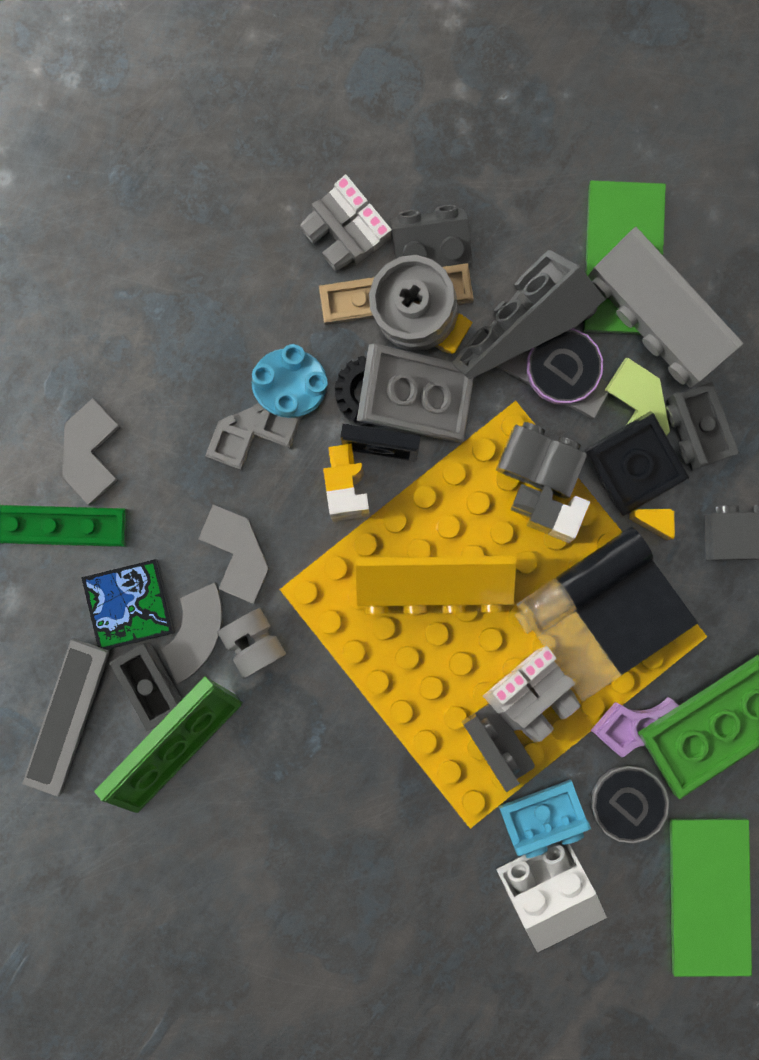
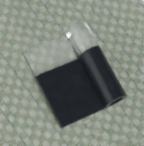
M632 526L517 603L519 612L514 615L527 634L533 631L542 645L549 647L557 658L554 661L564 675H567L575 682L572 688L582 702L698 624L697 620L653 561L652 551L644 538Z

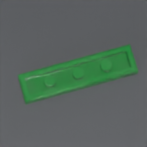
M0 505V544L126 547L127 509Z

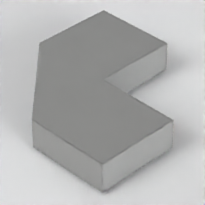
M93 398L65 423L62 471L63 479L90 506L118 481L93 452L120 428L114 419Z
M257 403L251 408L218 421L205 457L242 471L255 436L290 449L303 416L295 418L280 417L268 412Z
M213 504L198 539L233 554L219 590L255 604L269 567L250 520Z

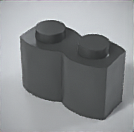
M524 422L523 426L515 425L511 430L496 471L530 484L540 490L546 484L551 488L553 495L560 498L568 499L571 497L587 457L585 452L579 450L581 444L565 437H559L558 441L552 440L544 436L545 430L532 423Z

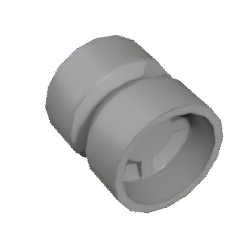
M261 608L249 612L217 631L226 649L235 651L236 655L233 661L243 679L287 654L277 636L269 635L268 630L271 625ZM250 635L256 643L250 646L246 636Z

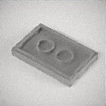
M375 343L369 344L357 421L457 443L464 442L474 378L468 379L449 361Z

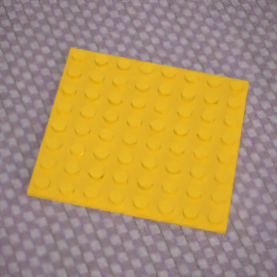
M516 400L279 589L470 829L591 732V729L615 702L623 706L707 638V635L697 624L622 676L613 664L609 662L598 646L597 641L561 592L554 578L621 534L622 531L579 478L571 497L568 499L555 495L552 497V500L567 506L575 496L590 501L577 536L570 543L528 527V517L510 510L521 484L541 491L530 484L496 471L512 428L515 425L523 426L524 422L535 424ZM516 556L514 604H504L505 612H481V605H466V613H442V605H427V613H404V606H388V614H365V606H357L356 558ZM548 646L557 658L554 661L564 675H567L575 682V685L570 689L575 694L581 707L572 715L562 720L551 706L548 707L542 714L554 730L540 742H533L521 729L514 731L535 767L517 779L520 783L519 785L506 792L461 721L489 704L483 697L487 691L507 674L512 673L511 671L535 650Z

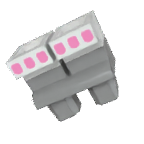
M346 174L334 184L335 187L327 195L311 204L313 212L300 225L301 231L313 244L326 233H329L336 241L322 252L323 257L334 271L348 265L351 261L355 265L359 264L392 239V229L373 206L368 204V200Z
M548 646L535 650L511 671L512 673L507 674L483 695L513 731L521 729L535 743L542 741L554 730L542 714L548 707L551 706L561 720L566 719L581 707L575 694L570 689L575 685V682L567 675H564L554 661L557 658Z

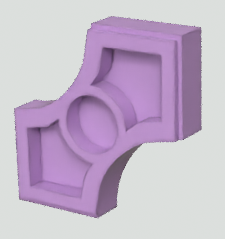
M669 697L659 705L647 710H631L615 702L591 731L622 758L633 749L645 745L638 734L639 731L679 705Z

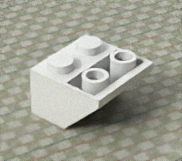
M562 841L548 845V851L542 855L533 858H526L523 855L496 869L537 953L607 918L598 896L570 844L563 845Z

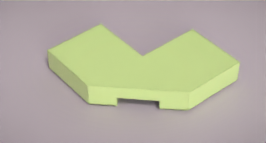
M625 358L605 388V391L636 410L627 424L651 411L654 413L667 437L670 428L660 378L631 359Z

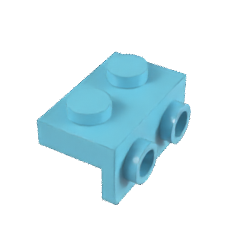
M571 780L498 806L517 856L525 854L526 858H533L542 855L548 851V845L562 841L563 845L577 842L584 838L583 832L591 829Z

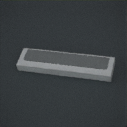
M75 638L71 639L22 783L23 785L57 797L62 794L110 652L109 650Z

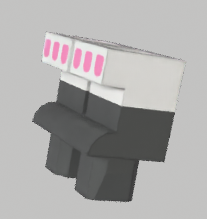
M521 484L510 510L528 517V527L567 543L573 541L577 536L590 501L575 496L567 506L552 500V490L546 484L541 491Z

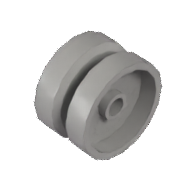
M419 255L398 257L385 264L373 279L369 292L370 311L384 336L397 347L410 351L429 350L442 343L453 331L459 314L457 295L446 270L433 259ZM414 301H420V304L412 303V302H414Z

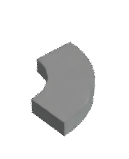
M216 582L180 598L183 610L181 628L174 640L161 649L177 684L188 679L205 664L218 641L219 635L217 631L222 628L223 608Z

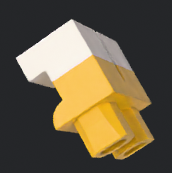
M352 444L328 447L331 467L323 468L329 513L332 521L337 522L370 517L367 493L355 495L354 485L362 480L364 471L362 463L355 464Z

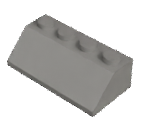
M634 227L593 268L588 276L605 300L608 298L617 307L616 313L620 320L629 328L634 326L644 337L642 342L653 355H661L670 365L668 367L670 374L680 384L684 385L686 383L690 388L693 387L744 344L637 227Z

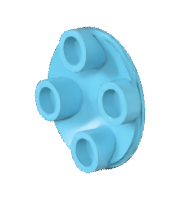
M290 344L284 347V349L270 352L257 363L252 371L251 384L256 400L265 410L280 417L295 418L309 414L321 404L327 391L328 381L325 370L316 358L304 352L302 347Z

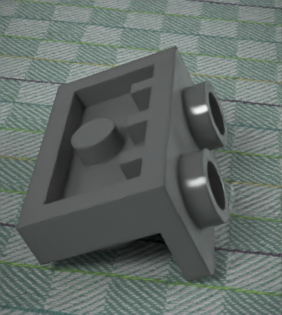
M487 704L461 721L506 792L519 785L520 783L517 779L535 767L514 731L490 704Z

